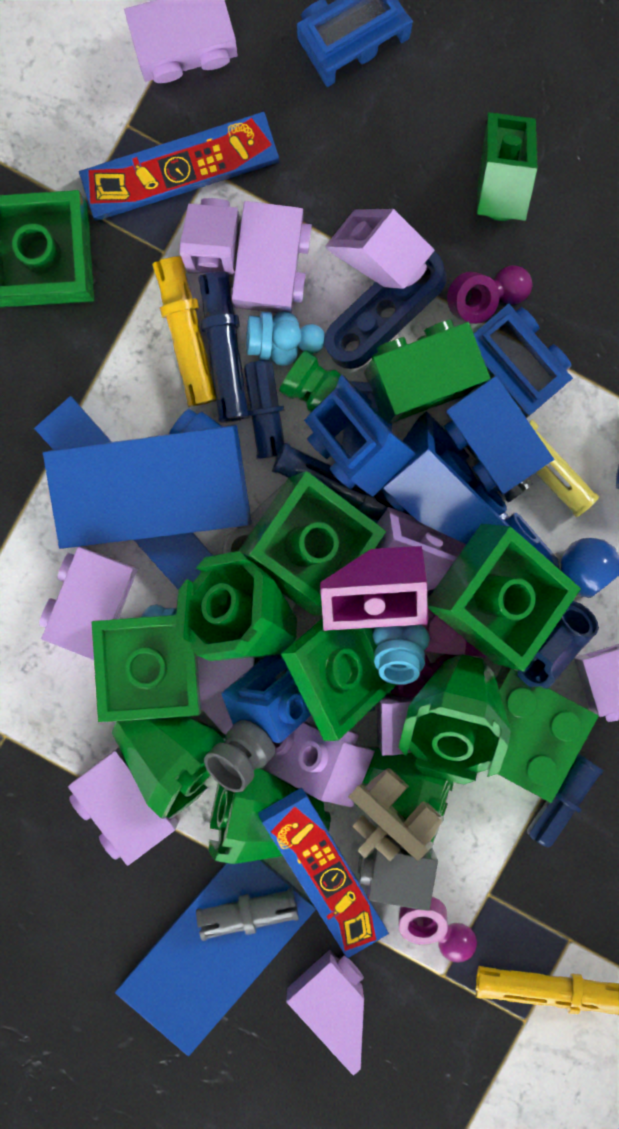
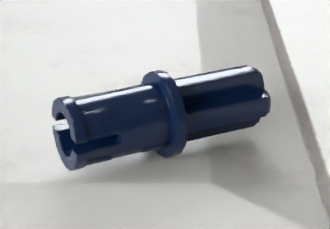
M269 360L250 362L245 364L244 371L250 403V411L247 412L249 416H252L257 449L256 457L257 459L278 456L282 446L285 444L280 411L285 410L284 406H279L273 364Z
M578 754L552 803L546 801L528 827V835L545 847L552 846L574 812L580 813L583 810L579 805L604 770Z

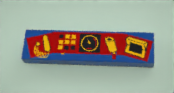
M261 112L78 172L95 221H99L279 163V156L265 113Z
M303 788L296 790L258 813L266 830L347 959L389 934L371 901L368 900L367 894L361 884H359L358 879Z

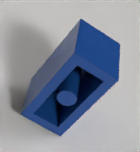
M495 376L446 410V414L451 421L444 425L445 430L460 451L466 446L471 449L479 461L472 469L488 492L497 487L501 495H503L554 460L498 376Z

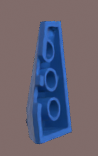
M427 411L424 412L403 439V442L416 455L383 486V493L389 503L400 512L406 509L418 522L464 544L469 542L481 524L511 526L560 569L558 558L523 517L518 513L508 516L506 513L507 506L498 494L499 490L497 487L488 492L482 482H479L474 476L472 469L465 461L470 455L464 448L460 451L447 431Z

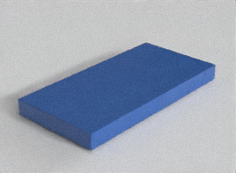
M237 425L43 452L59 549L241 527L252 524Z
M263 859L238 864L225 863L117 987L115 994L189 1057L316 908L312 901ZM293 888L299 920L256 928L257 933L246 935L245 931L209 938L206 941L201 940L199 934L201 927L198 928L196 909H205L237 902L241 895L249 894L251 899Z

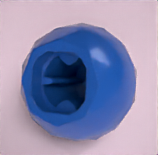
M582 538L571 543L564 551L560 570L581 588L577 596L591 598L619 576V554L616 548L604 539Z

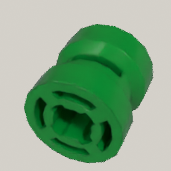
M305 350L285 377L279 392L290 399L298 398L301 401H305L307 410L312 412L336 388L342 374L335 369L324 370L319 365L318 358Z

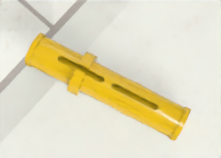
M181 256L161 259L152 264L163 306L160 307L162 318L167 319L168 327L170 328L173 347L185 388L188 407H195L217 401L196 311L200 308L197 298H192Z
M478 966L476 998L566 1008L570 1014H579L580 1010L604 1012L619 1016V983L583 979L581 974L571 973L569 977H558Z

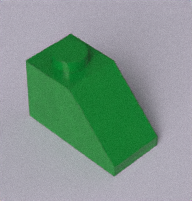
M488 112L477 188V214L485 215L498 221L510 219L526 221L538 169L536 118Z

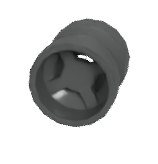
M240 720L227 732L226 742L216 744L207 753L204 763L209 774L221 786L233 792H242L253 780L254 770L265 767L273 758L275 746L268 734L258 725L250 721Z

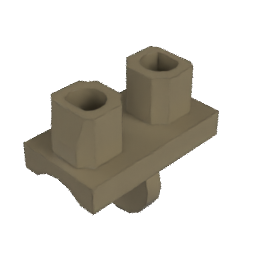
M389 768L372 779L368 784L358 785L348 796L379 825L376 828L363 815L354 823L352 827L366 839L358 852L364 858H367L376 848L391 861L399 853L400 849L386 837L389 834L410 855L419 861L433 847L434 844L431 842V839L436 835L444 821V817L425 801L421 802L407 819L402 817L392 805L409 786Z

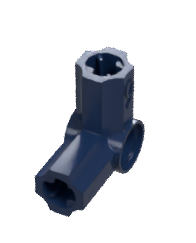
M572 601L524 672L518 670L517 676L530 688L539 686L548 689L576 655L597 634L599 630L598 621L590 609L581 603Z

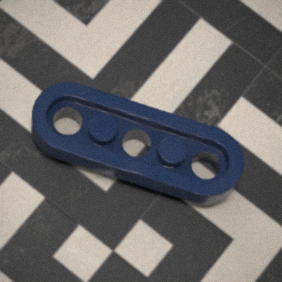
M433 252L425 262L427 268L423 275H430V279L426 283H414L409 287L399 289L383 287L375 282L329 326L324 338L325 348L331 359L338 366L354 369L366 364L372 359V355L378 353L377 347L392 340L442 292L446 285L447 273L441 257L436 252ZM386 308L395 309V312L390 317H380L382 311ZM350 342H360L358 348L354 351H345L346 346Z

